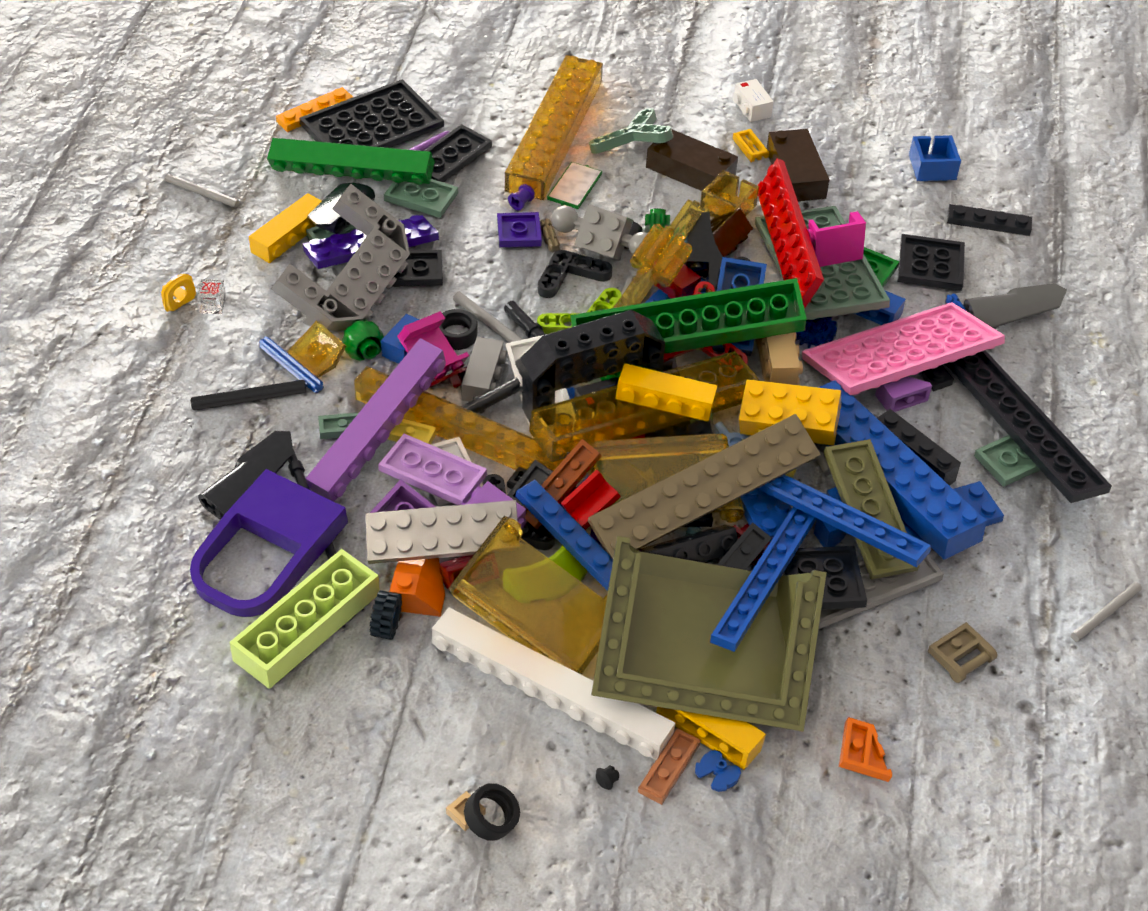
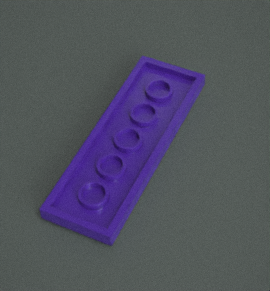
M414 215L408 219L398 220L404 224L408 247L439 240V232L423 215ZM354 229L345 234H333L324 239H312L310 242L303 243V251L317 269L349 262L358 250L366 235L358 229Z

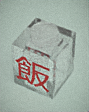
M201 279L197 296L199 312L201 314H222L226 298L224 280Z

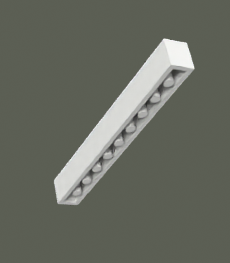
M450 607L432 627V644L439 650L447 651L457 656L459 660L478 667L482 672L492 674L501 679L505 684L519 688L526 695L544 701L549 707L567 713L572 719L582 721L590 725L595 731L615 738L620 744L628 745L638 750L645 757L657 760L674 734L675 722L638 703L591 696L593 680Z

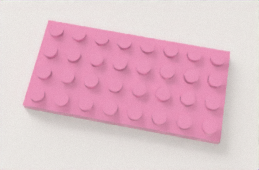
M951 302L802 351V359L830 381L835 380L851 396L871 388H878L889 382H896L910 375H917L919 372L937 368L939 365L948 362H955L966 356H973L987 349H993L996 346L1005 344V335Z

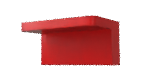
M595 470L561 504L570 516L586 530L590 526L588 522L590 516L612 506L621 496L604 479L603 475L598 470Z

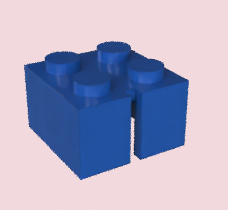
M913 136L909 158L916 180H957L961 159L953 136H934L930 154H928L931 136Z

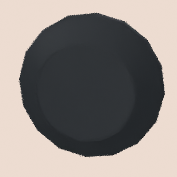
M611 765L605 769L597 768L596 780L602 788L611 790L613 783L619 780V772Z

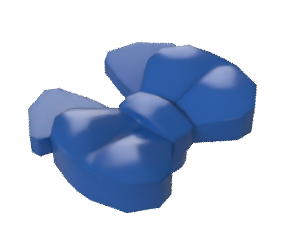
M716 750L707 752L700 760V763L697 762L695 765V774L698 778H703L712 772L716 775L711 783V789L717 792L727 791V789L738 783L741 776L740 768L727 765V762L722 759V753Z

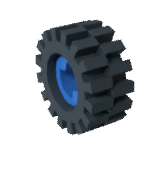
M382 590L377 593L370 617L371 627L369 630L371 636L393 640L396 635V629H398V622L400 621V613L402 611L401 594Z

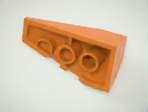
M439 558L398 561L389 592L401 594V612L441 617L445 590Z

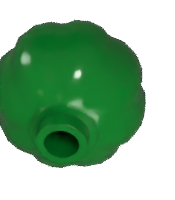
M368 320L356 321L345 330L342 346L349 357L354 360H365L357 352V348L365 358L372 359L381 352V340L384 338V335L374 322Z

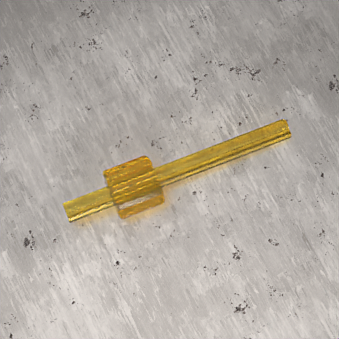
M688 199L670 226L666 225L665 228L660 224L652 226L630 260L631 266L638 269L637 274L614 308L641 304L652 286L658 283L662 287L670 286L693 251L692 246L684 241L704 211L700 207L699 202L695 200L692 202Z

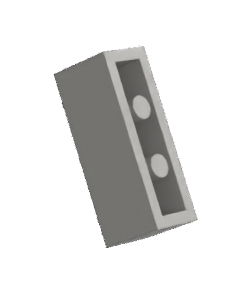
M482 337L476 338L461 384L462 401L470 402L473 400V397H480L497 388L496 380H500L502 374L501 364H505L507 351L503 350V341Z

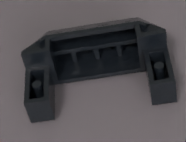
M633 310L543 335L526 353L515 361V365L522 376V409L532 428L554 422L555 391L607 375H613L622 371L624 363L663 372L665 341L651 319Z

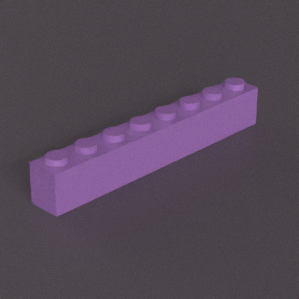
M421 338L416 342L305 478L311 491L333 502L344 494L347 485L359 475L363 465L373 458L376 449L388 439L392 429L402 422L405 413L409 408L415 406L421 393L427 390L434 377L443 371L446 360L442 349Z

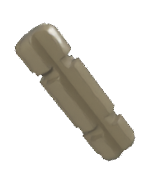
M548 218L542 219L540 227L549 251L560 250V243L551 220Z

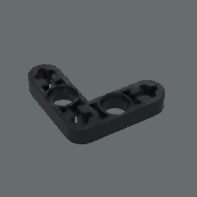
M558 250L551 257L538 281V294L543 298L554 297L568 273L596 281H608L612 278L613 267L604 260L566 250ZM585 264L587 265V267L582 268L578 267L577 265ZM558 272L560 275L553 276L550 273Z

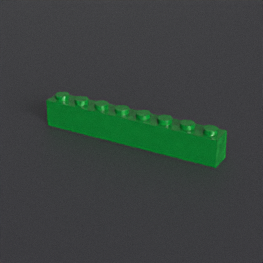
M272 138L267 156L272 169L278 172L294 171L299 174L305 172L320 176L327 174L335 177L349 176L356 179L370 178L376 181L392 180L396 183L412 182L417 185L423 183L430 184L435 164L429 151Z

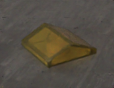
M316 320L287 353L319 378L336 368L346 345Z

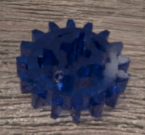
M831 316L806 320L805 331L796 332V341H800V346L804 343L807 344L808 348L811 345L816 347L820 344L832 342L836 336L837 322L832 321L833 317Z

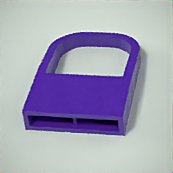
M265 469L225 513L195 552L190 565V575L197 594L206 602L231 615L253 617L264 614L290 592L348 524L346 508ZM241 528L294 554L269 589L260 596L249 600L234 599L210 587L203 581V573L208 564Z

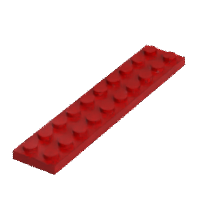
M777 158L774 164L769 166L767 175L763 181L759 182L756 191L783 279H798L805 309L824 281L785 162Z

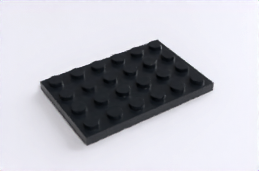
M403 79L299 118L300 125L317 142L384 148L394 147L444 127V120Z

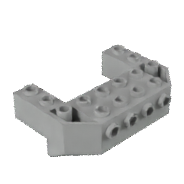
M352 184L348 186L332 210L365 234L366 237L327 291L291 264L287 266L271 288V290L306 315L303 321L304 324L322 331L344 330L356 321L368 320L373 313L371 310L373 304L378 306L385 296L382 293L384 289H390L397 280L394 275L397 272L401 274L408 265L405 260L410 255L404 224Z

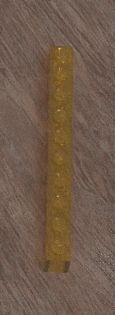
M366 366L354 380L356 400L367 404L389 375ZM426 391L421 393L415 406L409 408L403 417L406 420L436 427V435L446 440L460 437L465 448L514 470H517L518 467L527 470L533 461L537 460L554 471L568 455L564 451Z

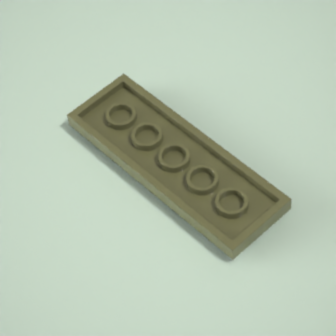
M871 439L825 447L823 453L841 501L907 533ZM856 538L871 580L914 572L920 567L918 565L916 568Z

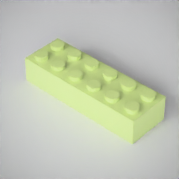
M343 549L339 550L229 642L232 660L268 689L272 688L377 597V593L380 591L379 575Z

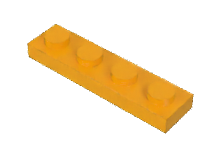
M343 87L335 89L332 92L277 115L276 122L285 131H292L301 127L300 117L351 99L353 96Z

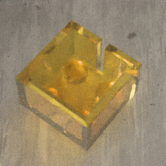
M723 170L702 190L699 211L710 212V216L715 218L741 208L746 216L757 205L759 186L743 179L740 185L739 197H737L740 177Z

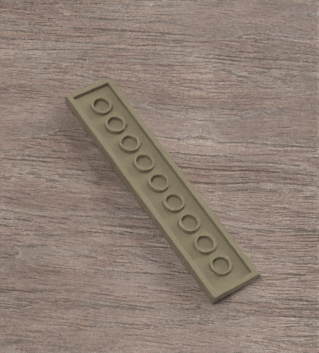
M794 414L590 516L588 522L603 549L613 560L617 536L631 538L630 545L639 550L818 458L821 454L797 414Z

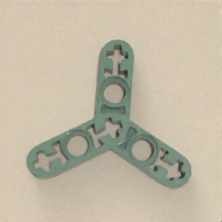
M648 108L638 112L628 127L589 141L591 153L597 154L633 141L664 143L673 139L674 136L670 126L653 125L657 120L655 110Z

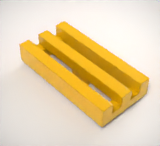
M751 129L733 133L732 139L750 162H754L755 158L762 160V156L765 159L769 158V151Z

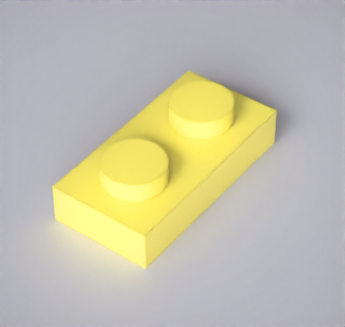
M403 419L399 425L392 429L387 440L397 442L405 433L431 445L436 435V427Z

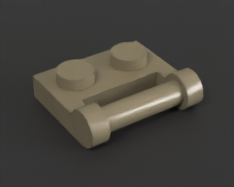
M967 622L931 644L928 649V653L950 673L952 680L956 683L962 682L966 679L967 674L986 662H992L998 656L996 650ZM975 649L981 652L962 666L956 663Z

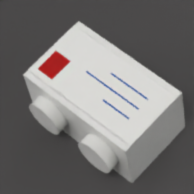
M757 79L735 84L733 101L739 106L743 115L750 122L772 117L774 101Z

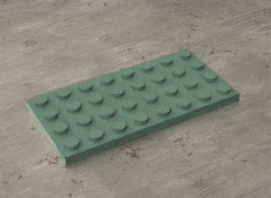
M836 206L801 211L807 229L808 222L812 219L819 229L846 224ZM755 217V225L782 276L765 217ZM863 254V259L820 267L824 281L804 310L807 320H814L816 318L890 307V299Z

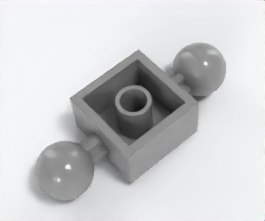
M588 204L583 218L578 217L575 209L567 205L559 206L552 213L551 222L557 231L568 233L574 229L578 230L574 245L620 261L624 247H628L630 253L637 259H648L656 250V241L651 234L647 232H638L634 235L629 234L634 220L590 204Z

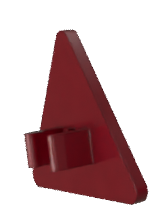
M467 367L460 368L433 381L430 387L447 379H450L454 388L461 386L463 381L461 373L465 372Z

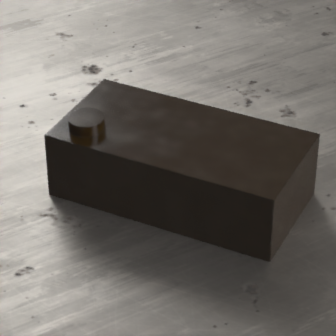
M673 129V139L664 143H652L647 148L646 168L714 197H717L736 176L738 156Z
M808 129L769 132L766 149L769 151L771 165L774 164L777 158L785 162L797 201L826 199L830 179Z

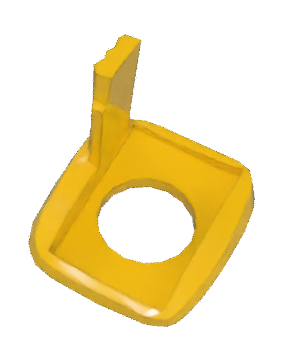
M189 274L175 276L166 285L162 286V302L167 312L175 311L192 301L196 296L193 278Z

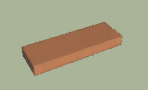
M677 728L638 787V793L662 805L699 748L701 740Z

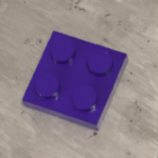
M539 212L497 213L499 248L542 246Z

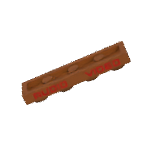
M582 439L541 486L560 504L602 455ZM523 505L526 509L525 520L538 529L542 524Z

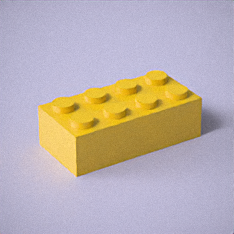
M747 379L738 419L740 434L754 435L758 433L759 429L764 430L797 414L814 443L834 445L841 410V390Z

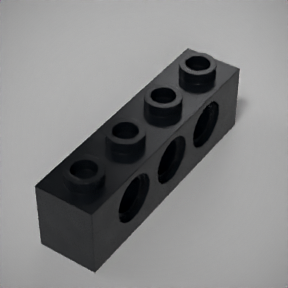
M721 525L644 547L637 551L706 562L725 556L738 540L736 527Z

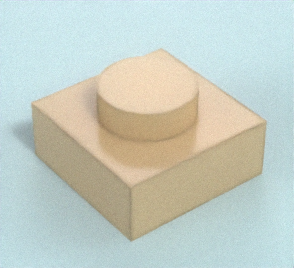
M467 791L446 807V814L464 831L469 828L464 816L465 803L471 796ZM479 803L480 811L484 816L486 808Z

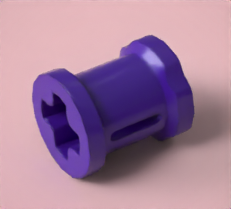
M522 184L516 193H511L508 196V202L513 209L521 210L527 201H532L535 198V192L527 184Z

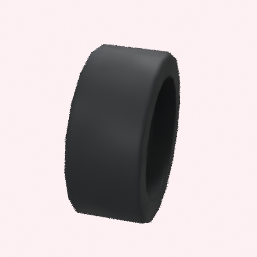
M451 309L442 313L445 320L439 328L453 350H462L472 346L478 335V321L476 317L463 309ZM453 325H461L469 330L460 334H452L444 329Z
M487 783L479 787L468 798L464 807L465 821L470 830L478 837L487 841L499 840L505 837L515 828L521 813L519 802L514 794L506 787L497 783ZM481 799H491L501 807L505 817L503 825L496 826L484 818L479 806Z

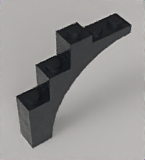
M688 211L685 219V265L692 271L706 269V281L710 282L714 286L715 291H717L723 256L715 243L711 230L710 212Z

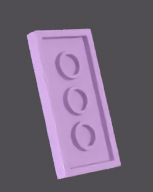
M405 433L378 464L379 471L396 479H401L412 486L456 505H460L463 502L466 503L474 490L487 476L486 468Z

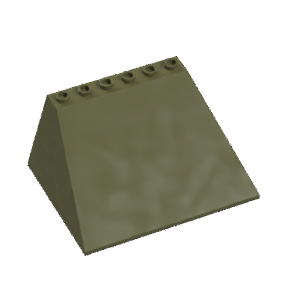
M617 536L591 696L804 732L827 572L813 570L811 573L781 576L736 651L733 652L710 643L711 634L752 571L640 552L630 545L631 538Z

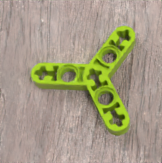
M616 288L605 289L587 312L619 307L622 297L620 290ZM544 313L538 316L537 323L541 325L545 334H550L570 328L565 326L564 323L571 322L570 315L580 313Z

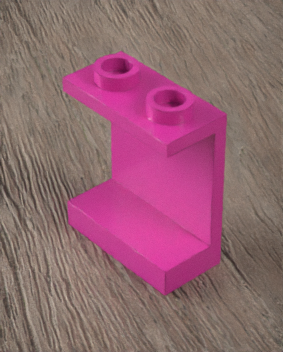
M858 211L850 212L849 223L819 229L813 219L809 220L807 230L820 267L863 259L866 222Z
M441 311L405 325L397 336L407 353L420 338L443 350L446 365L443 371L434 377L435 380L444 377L451 370L454 372L465 366L464 362L469 357L467 352L457 356L439 327L445 320Z

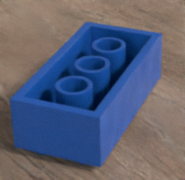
M722 257L717 291L764 284L767 264ZM754 339L731 344L744 352L746 356H751ZM723 345L712 346L713 350L725 351Z

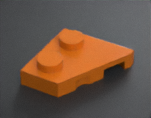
M848 717L844 726L839 767L889 782L892 778V771L887 769L883 759L885 753L882 745L878 742L875 726Z

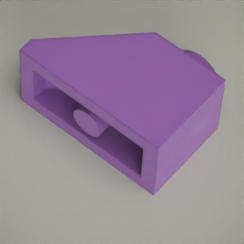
M907 376L896 382L881 385L876 389L875 396L886 410L891 409L896 412L928 401L932 385L930 382Z

